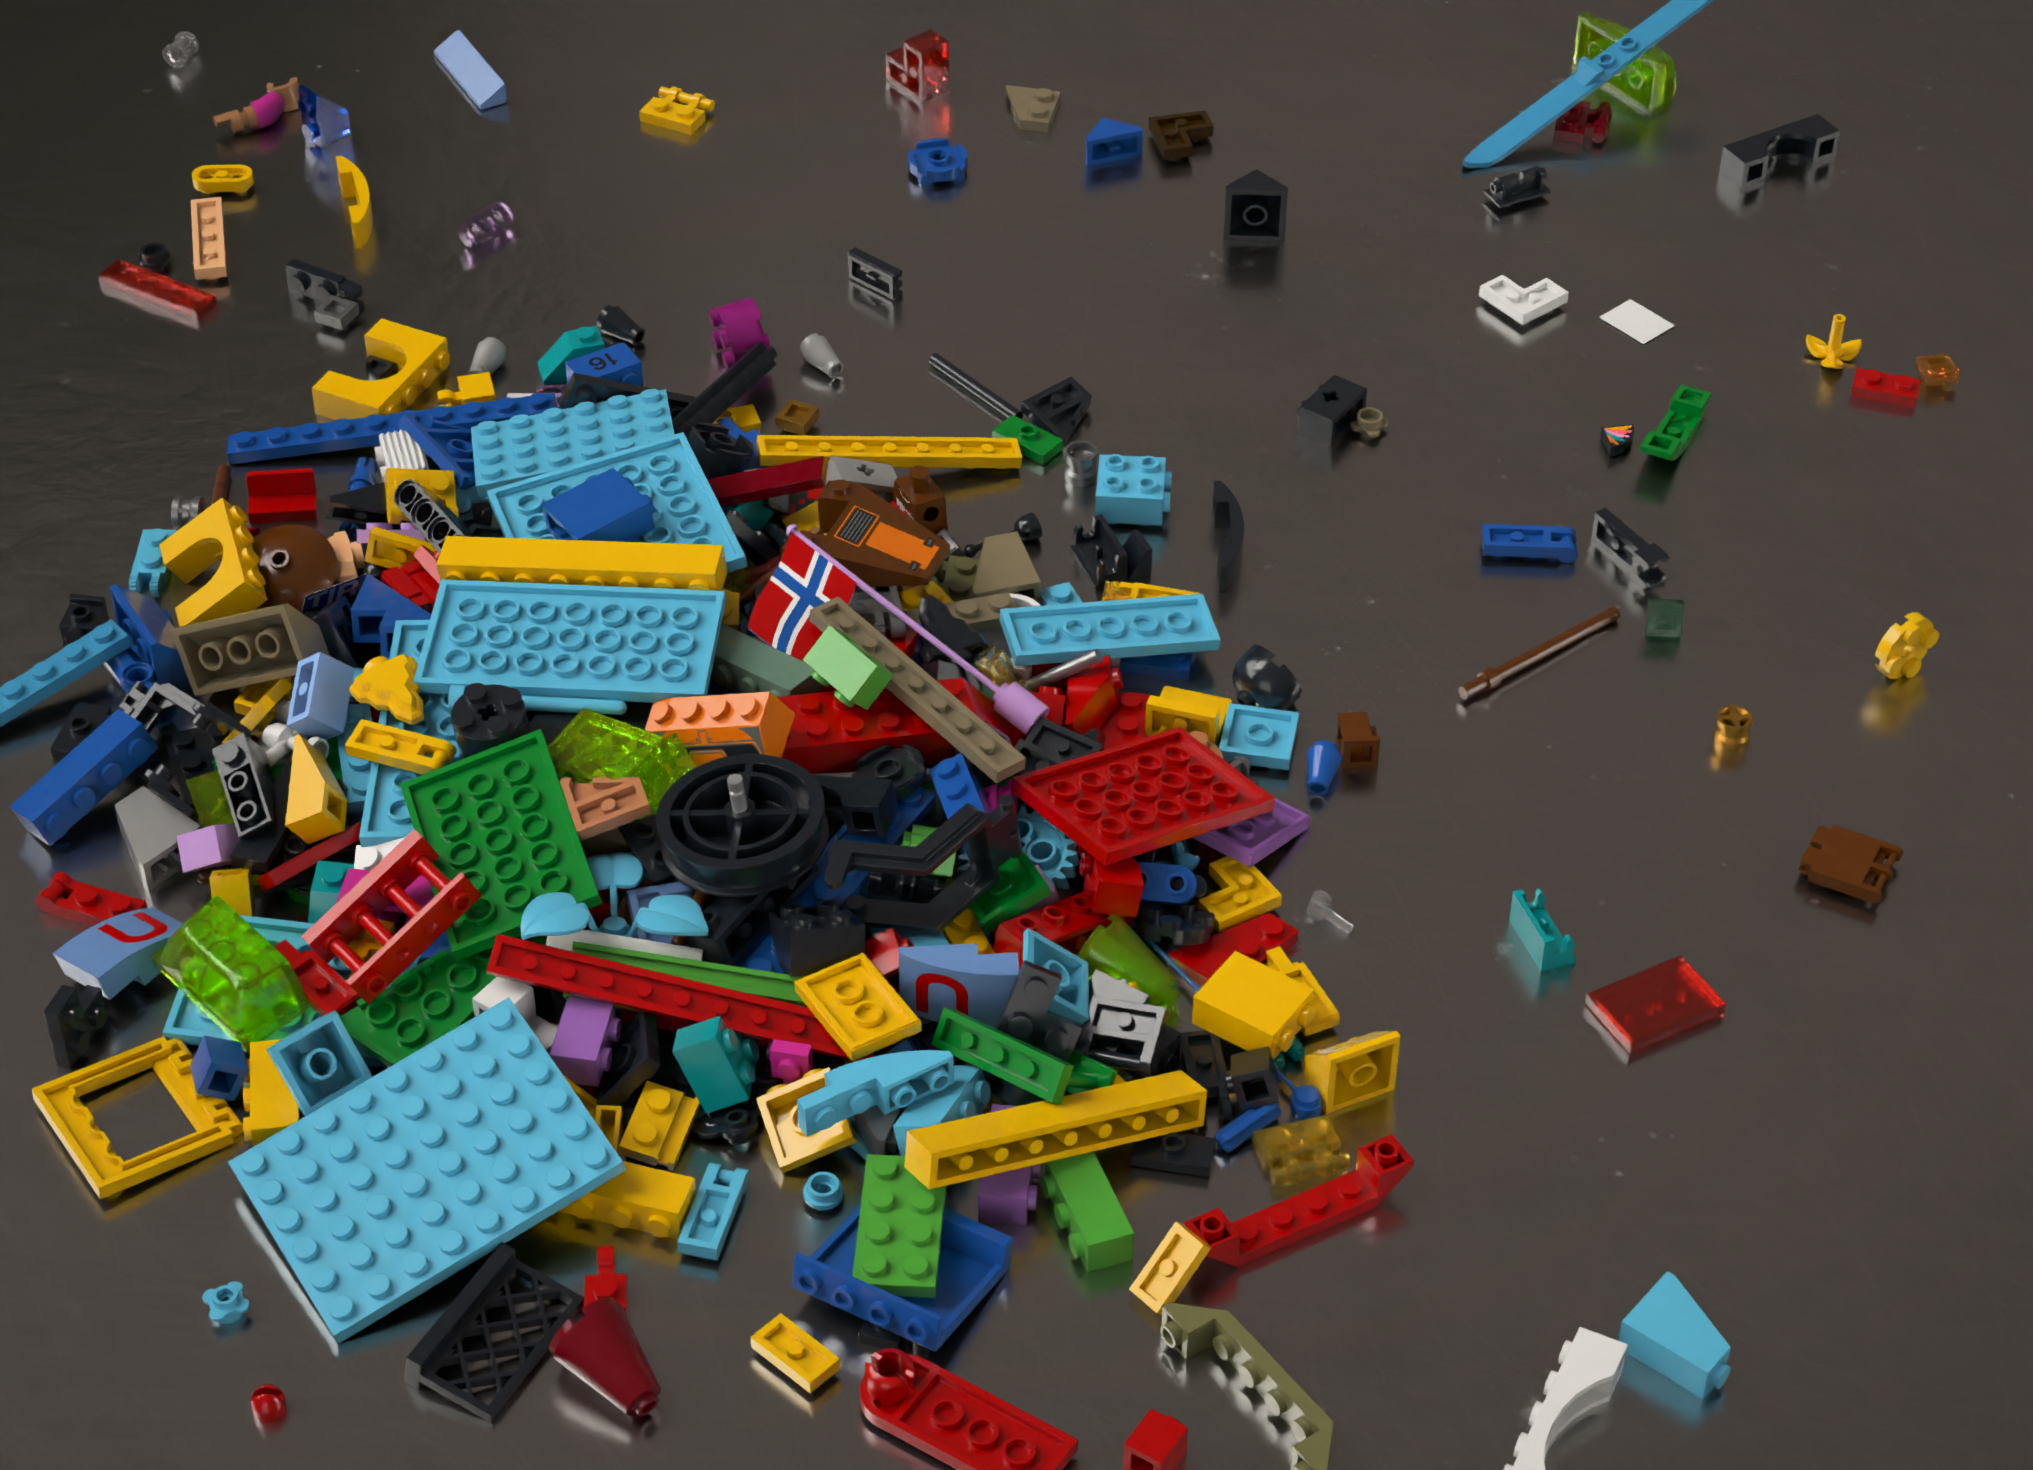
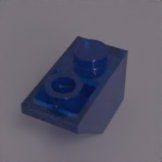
M304 85L297 87L299 95L298 106L303 123L301 127L302 133L308 141L323 149L351 135L347 109Z

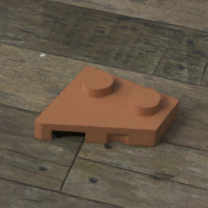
M593 777L592 783L574 784L571 778L559 780L581 841L653 813L639 777H621L619 779Z

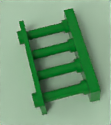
M943 1008L931 1045L943 1051H950L952 1055L1051 1103L1061 1104L1065 1091L1075 1094L1111 1086L1118 1070L1075 1050L1072 1051L1067 1063L953 1008Z

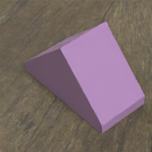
M235 824L212 825L176 836L183 873L231 864L230 855L240 840Z

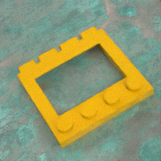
M163 1036L32 1088L33 1100L99 1199L234 1144L233 1138L243 1132L242 1122L232 1108L228 1107L229 1105L226 1100L197 1094L190 1069L194 1056L182 1040L173 1038L167 1041ZM152 1068L197 1132L123 1161L79 1097Z

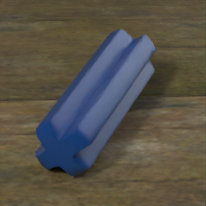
M1279 1102L1249 1109L1216 1132L1214 1138H1216L1217 1147L1221 1151L1231 1152L1278 1119L1282 1114Z

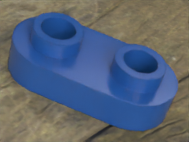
M1138 862L1141 873L1147 878L1141 901L1184 904L1195 896L1198 888L1197 879L1187 867ZM1176 877L1184 880L1183 888L1178 891L1171 888V881Z

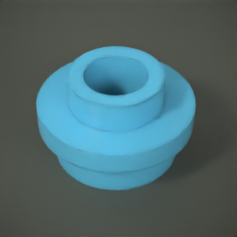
M817 1172L810 1176L805 1184L803 1197L810 1207L818 1210H828L841 1203L844 1197V1188L834 1174L830 1172Z

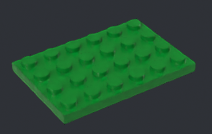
M541 729L400 783L413 828L424 837L440 856L433 864L450 880H453L460 872L463 873L482 895L445 931L456 961L493 947L497 934L513 938L521 936V919L524 910L533 899L540 895L553 892L568 893L575 898L576 904L585 903L588 909L603 904L567 805L549 747ZM431 884L434 896H436L440 891Z

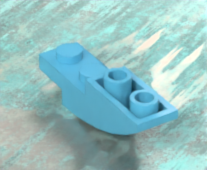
M939 1050L897 1052L862 1059L824 1073L825 1087L797 1099L799 1128L808 1137L821 1130H826L851 1116L863 1113L875 1105L886 1115L899 1108L907 1107L912 1102L929 1094L939 1092L954 1083L953 1055L950 1051Z

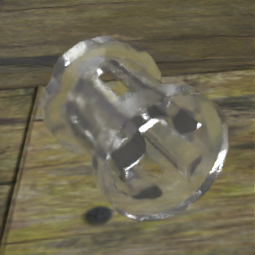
M180 31L175 36L174 42L168 44L163 49V58L170 66L181 68L187 63L188 56L194 55L198 51L199 44L197 38L192 33Z

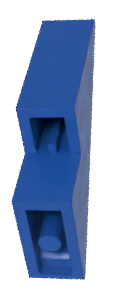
M367 575L351 608L353 643H380L381 656L389 659L396 620H430L431 614L378 579Z

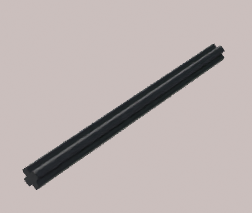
M763 342L755 344L672 419L674 434L684 432L686 438H688L692 426L695 428L696 424L700 422L713 423L776 366L773 360L778 356L776 350L772 346L766 348Z

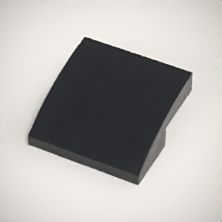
M1039 717L1026 740L1020 738L1014 747L1026 757L1025 769L1014 774V776L1104 750V746L1043 717Z

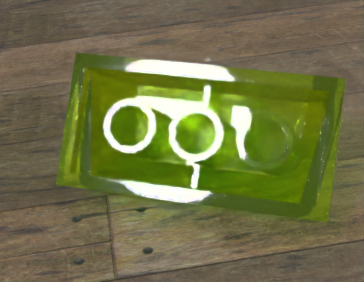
M1589 12L1579 14L1573 65L1577 67L1579 60L1584 56L1590 60L1594 59L1630 32L1631 29L1614 20L1595 17ZM1655 45L1603 85L1653 116L1663 111L1673 101L1676 90V62L1669 54Z
M215 896L203 905L168 939L164 947L151 955L154 966L233 1041L240 1042L246 1053L250 1050V1042L264 1041L309 1009L299 979L288 960L219 896Z

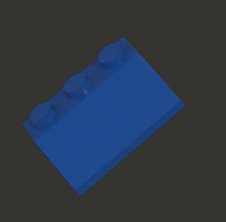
M117 584L109 586L117 625L129 636L132 643L131 648L140 660L152 666L156 681L160 685L170 683L181 691L190 688L189 679L170 631L174 628V624L168 610L162 611L153 598Z

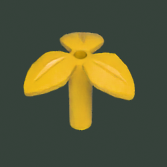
M1841 314L1833 316L1828 345L1817 337L1809 334L1806 336L1808 350L1816 358H1825L1820 364L1826 368L1842 369L1844 363L1841 360H1852L1861 349L1862 340L1860 339L1841 344L1846 317Z

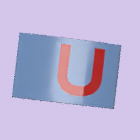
M153 907L137 909L106 919L86 929L56 950L53 955L66 976L84 986L90 985L101 988L102 995L111 1000L133 980L144 986L197 941L199 932Z
M977 943L898 947L899 995L917 1016L939 1022L943 1008H953L995 1028L1020 971L1018 952L978 954Z

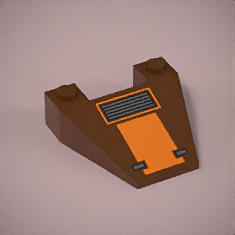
M829 480L817 497L820 529L827 535L813 534L806 530L799 531L870 587L928 585L950 551V544L863 485L849 483L846 480ZM789 538L781 548L782 555L784 553Z

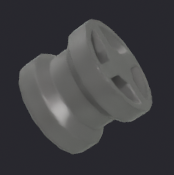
M174 496L171 505V522L174 529L182 528L206 510L204 497L195 496L193 499H186L184 496Z

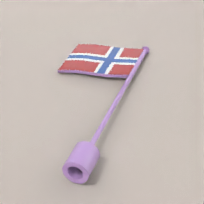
M791 524L787 527L786 534L789 540L780 563L756 600L748 624V630L767 645L803 661L804 657L823 634L822 631L809 621L810 609L836 597L841 598L849 605L857 585L995 692L992 698L996 702L993 710L1026 736L1029 735L1039 717H1047L1050 708L1016 681L1010 685L1004 683L1000 687L800 533L797 530V525Z

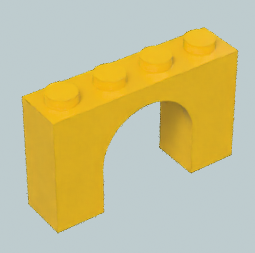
M381 318L364 335L367 359L372 355L397 363L399 372L385 379L367 381L329 370L311 388L315 414L333 420L364 418L374 414L387 415L405 411L432 384L440 373L448 368L451 356L448 352L447 338Z
M223 497L159 544L164 566L186 584L222 559L217 572L211 580L175 607L179 627L254 611L267 601L264 589L266 582L259 571L258 564L260 560L254 552L252 546L254 539L248 531L246 524L248 517L238 505L232 506Z

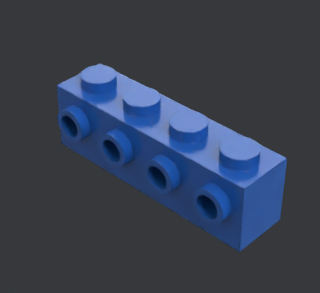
M118 709L10 806V809L28 832L51 846L55 841L62 838L84 815L91 812L95 805L108 793L116 789L130 773L145 763L149 756L159 747L141 722Z

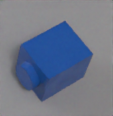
M206 1035L203 1036L190 1065L197 1094L229 1101H235L249 1071L240 1042Z

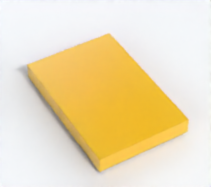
M864 953L794 981L795 992L851 1061H855L922 1032L921 1020Z

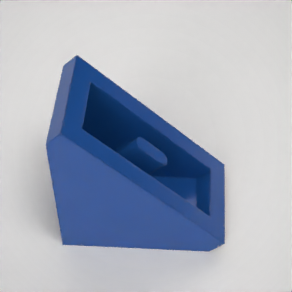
M1102 117L1085 138V165L1092 166L1142 156V128Z

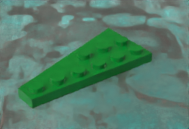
M535 936L525 940L546 945L547 936ZM493 947L456 961L452 951L447 953L444 949L398 976L392 981V985L380 993L369 1005L361 998L357 1001V1007L342 1016L339 1013L337 1014L354 1044L390 1067L474 1018L472 998L496 978V976L488 975L486 972Z

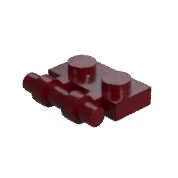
M1580 101L1557 119L1553 140L1583 144L1584 138H1592L1595 143H1602L1609 133L1608 123L1612 119L1611 105L1608 102H1601L1596 109H1590L1591 102Z

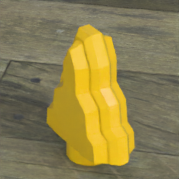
M405 654L391 659L384 656L375 657L365 665L363 673L355 678L354 683L349 688L350 694L360 704L366 703L372 705L376 710L390 711L396 719L410 725H417V723L424 720V704L418 695L421 691L420 686L413 683L418 665L414 657H408Z

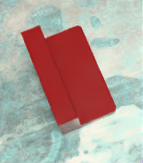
M312 468L252 471L246 473L249 494V524L317 520L318 495L314 470Z

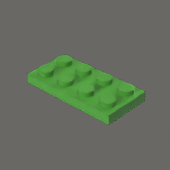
M867 1154L852 1276L895 1296L936 1298L947 1186L929 1190L904 1167L905 1156Z

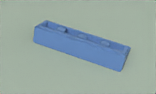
M460 30L455 31L434 50V55L480 110L507 102L505 83Z

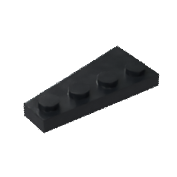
M573 373L559 408L575 407L577 404L586 401L595 404L607 401L616 395H624L626 397L638 395L647 389L654 388ZM666 391L671 418L673 419L695 397Z

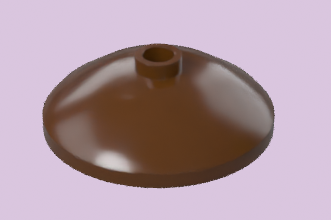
M286 524L270 528L254 538L252 546L260 560L258 568L266 582L264 589L267 601L255 610L288 603L304 614L310 610L302 612L306 595L336 584L338 577L336 553L330 542L315 529L303 525ZM286 558L282 564H276L278 560Z

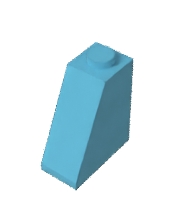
M1669 1271L1660 1278L1622 1320L1618 1341L1628 1344L1626 1353L1699 1398L1704 1399L1713 1387L1719 1389L1727 1380L1731 1371V1367L1727 1365L1731 1349L1730 1345L1676 1276Z

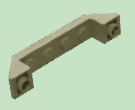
M1170 1302L1162 1306V1326L1160 1327V1332L1163 1340L1170 1348H1176L1187 1360L1213 1345L1218 1356L1223 1360H1228L1239 1372L1244 1384L1249 1388H1254L1263 1397L1268 1409L1275 1416H1280L1291 1427L1299 1443L1293 1446L1290 1470H1328L1334 1422L1228 1310Z

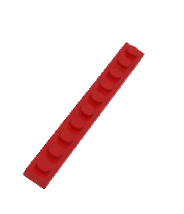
M496 935L486 970L488 975L694 1024L721 1016L727 1029L732 1028L736 1034L773 1042V1039L810 1044L812 1045V1052L851 1061L807 1007L505 935ZM873 1053L866 1055L862 1058H859L853 1062L870 1058L873 1056Z

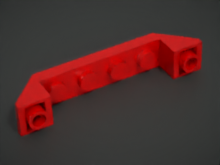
M1390 1134L1358 1148L1356 1170L1232 1223L1220 1208H1216L1184 1222L1183 1225L1211 1247L1206 1257L1240 1267L1376 1208L1414 1166V1160L1394 1135Z

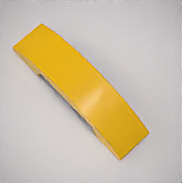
M336 156L338 178L343 198L356 197L357 205L348 206L356 249L363 248L370 237L373 226L368 183L363 173L354 163L343 156Z

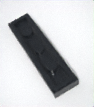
M292 758L287 759L274 781V823L239 840L230 855L232 866L267 872L291 832L285 826V816L287 813Z

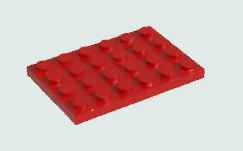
M1180 727L1013 777L1010 791L1105 866L1273 811L1276 799Z

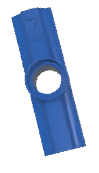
M131 646L104 663V666L124 691L125 695L136 680L148 688L144 695L147 694L155 682L158 683L152 666L142 662ZM177 708L166 711L155 726L161 729L170 725L172 719L177 715Z

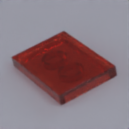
M1681 955L1590 992L1586 995L1585 1004L1629 1053L1725 1013L1726 1003Z

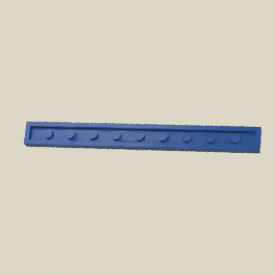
M536 393L526 397H504L495 401L469 402L464 405L449 407L437 406L432 409L418 411L405 410L400 413L387 415L374 414L364 418L338 419L334 422L318 424L306 423L301 426L288 428L274 427L265 431H243L234 435H228L227 456L231 465L380 445L379 435L381 433H393L394 430L399 432L401 429L405 431L400 425L403 413L414 414V419L419 424L431 426L434 419L453 426L471 429V427L477 426L484 421L500 422L510 420L515 415L526 414L530 416L541 414L550 408H556L555 394Z

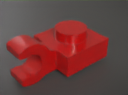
M614 1245L598 1246V1275H585L584 1307L601 1298L613 1297L622 1305L627 1316V1274H616Z

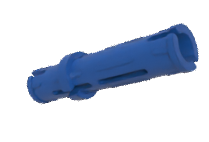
M361 457L357 460L354 476L350 478L348 483V491L375 485L373 480L378 464L373 458H369L367 467H365L366 457ZM341 522L339 532L345 530L348 535L349 529L352 528L351 539L357 538V529H361L362 525Z

